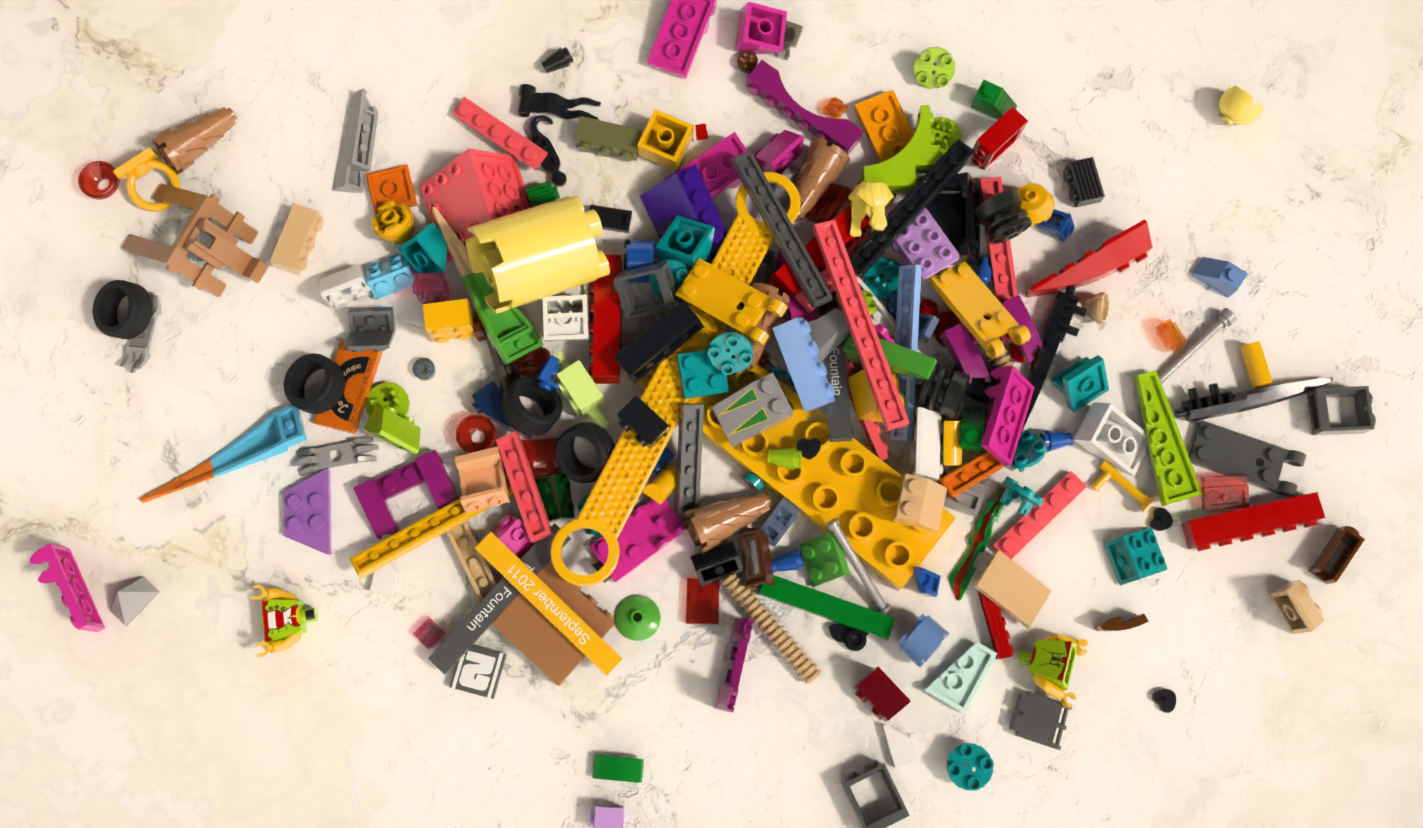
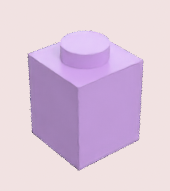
M595 806V811L591 810L590 825H594V828H623L625 807Z

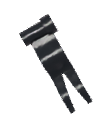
M521 84L519 87L520 100L517 115L527 118L530 116V112L551 113L566 120L580 118V116L598 120V117L582 110L570 111L568 109L584 104L600 107L601 102L585 97L574 100L566 99L551 92L536 93V88L529 84Z

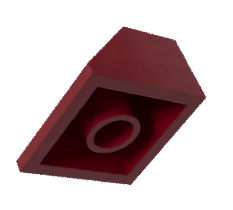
M879 666L871 669L854 686L857 690L855 695L863 703L867 701L873 707L870 711L879 720L883 718L885 721H889L911 702Z

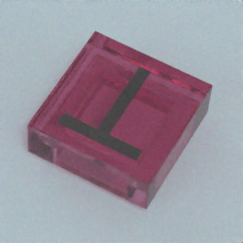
M430 617L413 633L428 650L446 634Z

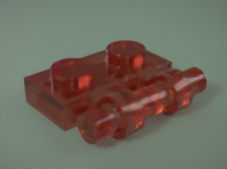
M558 438L521 440L534 477L552 474L563 475L560 467H554V462H557L555 445ZM546 462V468H534V463Z

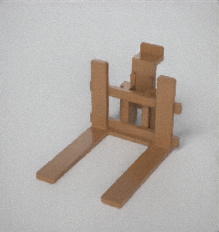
M166 184L159 186L153 196L154 199L193 210L173 245L170 247L130 234L122 246V249L166 264V270L175 274L177 271L193 281V287L198 290L204 288L217 297L221 296L226 288V284L211 275L214 268L221 270L225 265L242 277L259 283L269 267L262 260L252 257L236 246L239 240L234 238V235L252 244L258 234L257 230L243 221L244 215L237 211L234 215L218 204L220 199L214 194H211L209 197ZM208 218H212L214 221L225 227L226 230H222L217 225L209 221ZM200 231L213 238L208 248L195 241ZM188 251L206 262L203 268L185 258Z

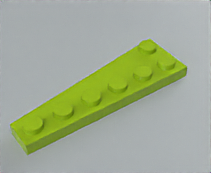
M1157 370L1135 376L1134 382L1161 506L1202 495L1203 492Z

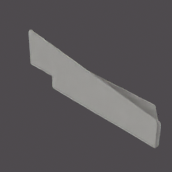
M361 89L353 95L332 186L333 191L362 193L363 172L366 173L371 169L379 112L375 106L370 105L366 98L367 91L365 89Z

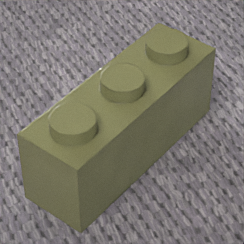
M580 116L574 141L575 146L583 152L594 151L605 157L616 156L627 162L631 160L637 161V144L642 136V130Z

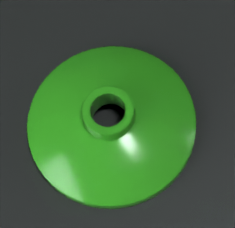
M635 595L625 599L619 605L615 620L617 628L623 636L630 640L642 641L655 634L659 628L661 616L659 608L654 601L645 596ZM636 613L642 615V619L639 622L633 619Z

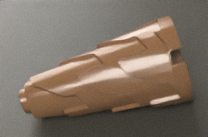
M222 107L211 113L208 112L189 123L185 122L171 130L167 129L152 137L151 140L167 164L172 163V168L179 175L193 165L197 158L207 152L210 146L225 136L224 133L236 124L237 116L231 108L226 109Z
M813 138L801 163L802 167L794 181L801 201L800 211L795 222L803 220L850 161V157L845 151L835 144H832V146L826 145L828 141L822 138ZM790 199L785 209L787 213L790 209Z
M753 283V286H751L767 296L781 301L788 307L790 302L789 296L785 292H783L782 297L778 295V288L763 283ZM768 310L761 317L756 327L769 335L763 346L746 337L753 347V360L743 371L747 372L749 369H753L755 364H758L765 346L768 345L774 332L772 328L779 325L782 317H778Z
M758 492L748 496L743 495L731 500L716 502L705 507L689 509L683 513V516L690 517L689 520L685 521L689 535L695 546L702 545V548L698 551L705 553L720 544L724 539L732 536L737 530L756 521L758 517L770 511L772 500L768 493Z

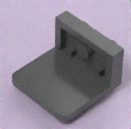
M393 307L349 308L348 319L351 332L345 343V350H351L352 352H362L364 350L381 352L388 349L396 332Z

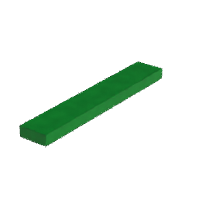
M775 575V586L762 584L759 592L761 596L888 641L895 621L894 617Z

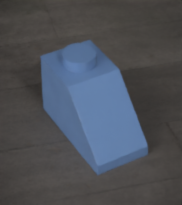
M1202 257L1191 275L1229 298L1239 289L1248 273L1229 261Z

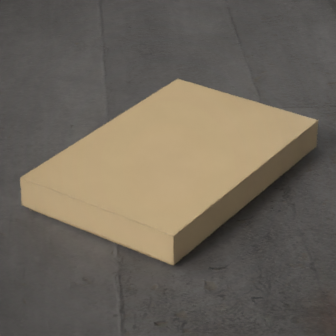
M1000 550L995 551L973 586L1026 628L1032 625L1051 593L1050 589Z

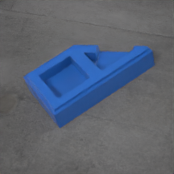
M914 566L913 570L919 593L929 597H937L941 576L925 568Z

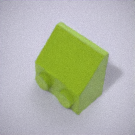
M388 405L384 407L375 406L363 430L398 449L417 454L419 451L421 428L414 425L415 420L405 415L403 417L396 415L397 410Z

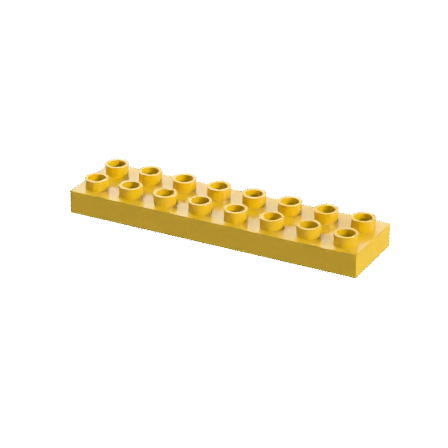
M755 364L754 368L749 369L747 372L740 371L726 375L729 387L728 393L689 400L688 403L704 404L702 437L745 471H750L758 476L764 483V486L781 499L785 497L802 510L800 513L824 533L831 531V529H827L826 523L837 518L840 522L841 530L859 560L897 591L902 589L912 576L914 566L919 567L956 519V517L943 508L938 532L893 522L903 476L853 437L852 441L829 442L828 418L817 409L805 412L799 396L778 379L777 381L794 412L792 418L731 447L712 407L750 383L770 374L759 364ZM620 366L621 373H623L626 377L633 381L629 377V375L624 371V369ZM657 367L636 384L645 390ZM817 438L820 441L821 448L819 453L811 460L802 457L800 469L794 468V470L768 463L769 449H797V442L800 439L810 440Z

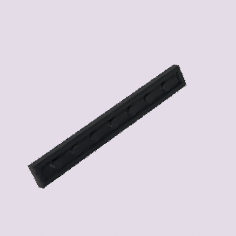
M958 139L886 217L887 226L883 231L874 230L855 250L849 259L857 277L861 279L967 164L975 155V151Z

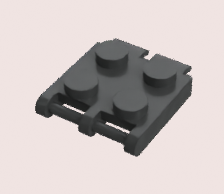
M1027 691L1026 695L1019 693L1014 709L1022 712L1021 715L1013 713L1009 729L1016 731L1015 736L1061 750V737L1063 730L1067 728L1065 723L1068 712L1072 710V707L1066 708L1062 706L1060 701ZM1064 708L1061 723H1058L1061 710ZM1059 728L1058 734H1057V737H1056V741H1055V744H1054V743H1053V740H1054L1055 732H1056V729Z

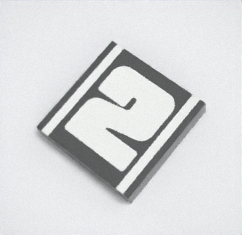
M472 645L457 661L449 687L494 699L507 654Z

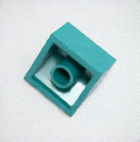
M677 215L655 247L660 261L676 259L683 262L690 271L699 258L707 262L710 256L715 228Z
M434 222L412 235L397 248L423 282L430 280L447 269V244L440 228Z

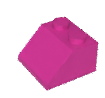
M747 2L739 13L735 50L742 52L751 51L755 54L781 53L783 51L787 12Z
M784 130L780 134L776 133L765 148H759L754 154L763 172L781 174L801 156L804 138L788 130Z

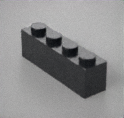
M682 301L680 304L674 305L664 317L657 319L647 331L637 335L631 344L620 349L614 358L636 384L702 330L704 325L690 307Z

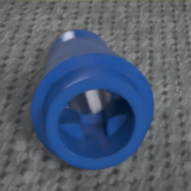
M1045 430L1039 434L1046 443L1047 452L1073 444V435L1070 432Z
M791 549L771 559L773 573L799 570L800 567H804L799 549Z

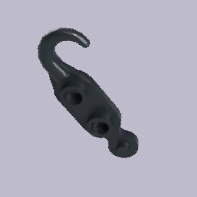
M545 115L536 116L530 122L529 127L532 142L548 153L541 166L546 172L552 174L553 184L557 187H562L566 184L567 178L563 172L559 171L560 159L551 141L539 132L537 128L538 123L541 121H547L550 125L553 124V121Z

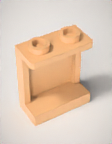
M498 446L454 457L461 483L462 497H460V502L466 513L510 502L505 466Z

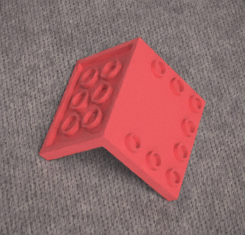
M468 148L420 184L431 223L434 222L439 227L432 213V207H436L465 247V240L475 236L472 232L468 231V227L532 208L516 158L513 155ZM447 246V262H450L453 258Z

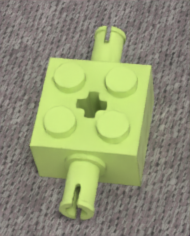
M562 352L553 355L560 359L557 364L559 366V373L556 374L559 381L556 384L559 385V390L564 398H570V406L577 417L582 415L584 420L590 417L594 424H598L604 429L608 427L610 422L600 410L606 406L604 396L580 360L570 365Z

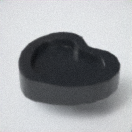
M817 438L810 440L800 439L797 442V450H801L802 457L807 460L813 459L821 448L820 441Z
M1160 507L1153 511V519L1149 524L1153 530L1163 531L1172 526L1173 519L1166 509Z
M1159 689L1152 694L1153 702L1159 705L1162 712L1170 713L1174 710L1176 694L1173 691Z

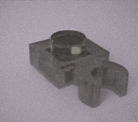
M786 21L783 50L786 52L785 60L790 58L789 48L790 46L796 48L803 31V26Z

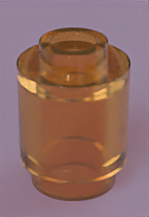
M1168 319L1155 328L1158 338L1167 351L1172 350L1175 353L1185 347L1184 343L1187 340L1176 322L1173 323L1171 319Z

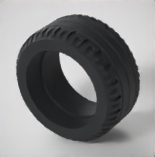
M125 280L111 281L99 290L94 299L92 308L93 319L96 327L107 336L120 339L136 338L146 330L151 321L153 313L152 299L147 290L138 284ZM127 296L128 311L123 321L119 324L117 319L118 307L123 298Z
M312 353L299 357V359H296L291 364L284 377L283 388L288 401L293 406L311 414H321L333 408L340 401L345 390L346 382L343 370L336 362L321 354ZM324 369L325 381L323 387L315 396L306 399L304 395L306 381L314 372Z
M523 376L515 380L504 393L501 401V410L509 425L518 432L528 436H539L547 433L559 420L562 413V402L557 391L550 390L548 392L538 386L539 382L534 380L536 378L534 376ZM519 396H525L537 402L543 410L544 416H538L528 411L521 403Z
M581 422L565 430L559 436L555 445V457L558 467L565 473V476L580 483H591L598 479L615 447L613 438L606 432V429L591 422ZM576 437L585 438L595 447L598 455L596 468L587 467L577 459L573 448Z

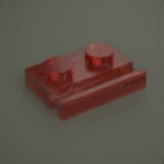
M831 183L823 197L819 198L805 217L808 221L817 223L832 220L852 191L848 186L844 188L842 185Z
M1248 475L1201 477V490L1203 492L1202 509L1215 510L1249 507Z
M687 578L686 624L719 625L720 580L701 586L698 578Z

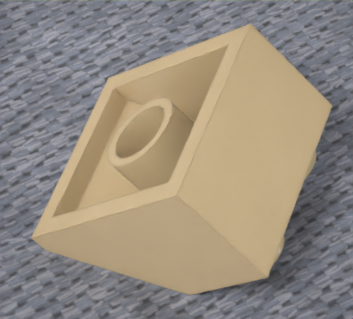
M906 473L901 481L893 522L938 532L947 488L930 479Z
M1301 580L1290 582L1268 594L1292 634L1312 632L1325 621L1321 608L1313 602L1310 597L1309 588Z

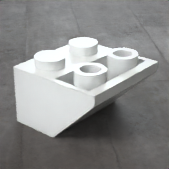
M360 264L319 279L321 296L333 309L344 308L352 301H361L368 298L370 294H373L365 282V272Z

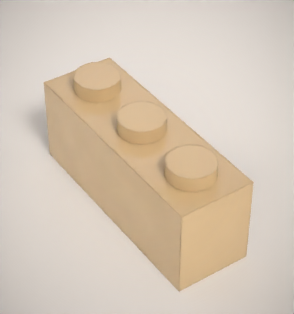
M293 203L269 261L276 269L300 276L302 270H305L308 254L315 246L317 232L321 231L323 227V217L317 210Z

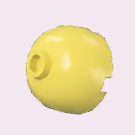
M1229 85L1219 101V109L1223 114L1221 118L1229 125L1233 123L1237 125L1252 123L1260 116L1264 108L1259 102L1254 105L1253 97L1235 85L1233 87Z

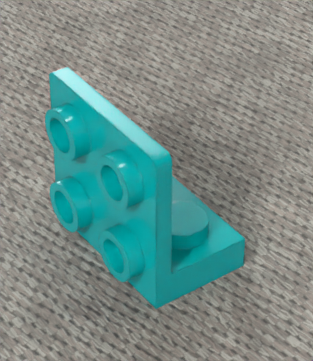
M1152 528L1104 543L1120 586L1168 569Z

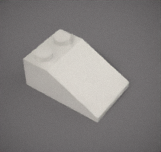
M1093 402L1073 439L1090 453L1106 460L1131 476L1135 475L1149 449L1145 431L1111 403Z

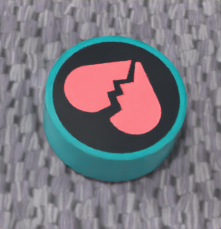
M747 471L742 477L744 482L757 492L764 487L762 480L750 471Z

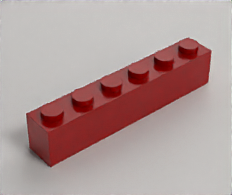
M849 205L835 218L844 245L847 243L852 245L860 237L850 236L852 218L851 205ZM867 215L861 220L860 228L864 233L871 227L869 224L870 219ZM815 236L805 245V248L817 270L821 268L824 271L827 266ZM787 262L768 279L772 286L779 289L778 292L781 295L785 292L788 296L792 294L795 297L802 291Z
M605 255L609 263V275L598 278L590 283V293L594 295V302H590V315H594V321L589 323V333L593 335V342L589 343V356H593V363L588 364V374L593 377L595 384H620L621 368L614 357L621 349V300L619 294L614 290L613 279L622 271L621 255Z
M1318 492L1193 519L1181 523L1188 549L1197 548L1199 552L1211 549V544L1218 543L1219 547L1233 544V539L1239 538L1240 542L1254 539L1253 535L1260 533L1262 537L1275 535V530L1282 529L1284 533L1297 530L1296 525L1303 524L1304 528L1318 525V520L1325 518Z

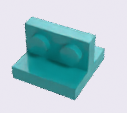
M1099 355L1092 359L1085 357L1051 378L1052 385L1066 396L1068 408L1073 412L1109 391L1104 359Z

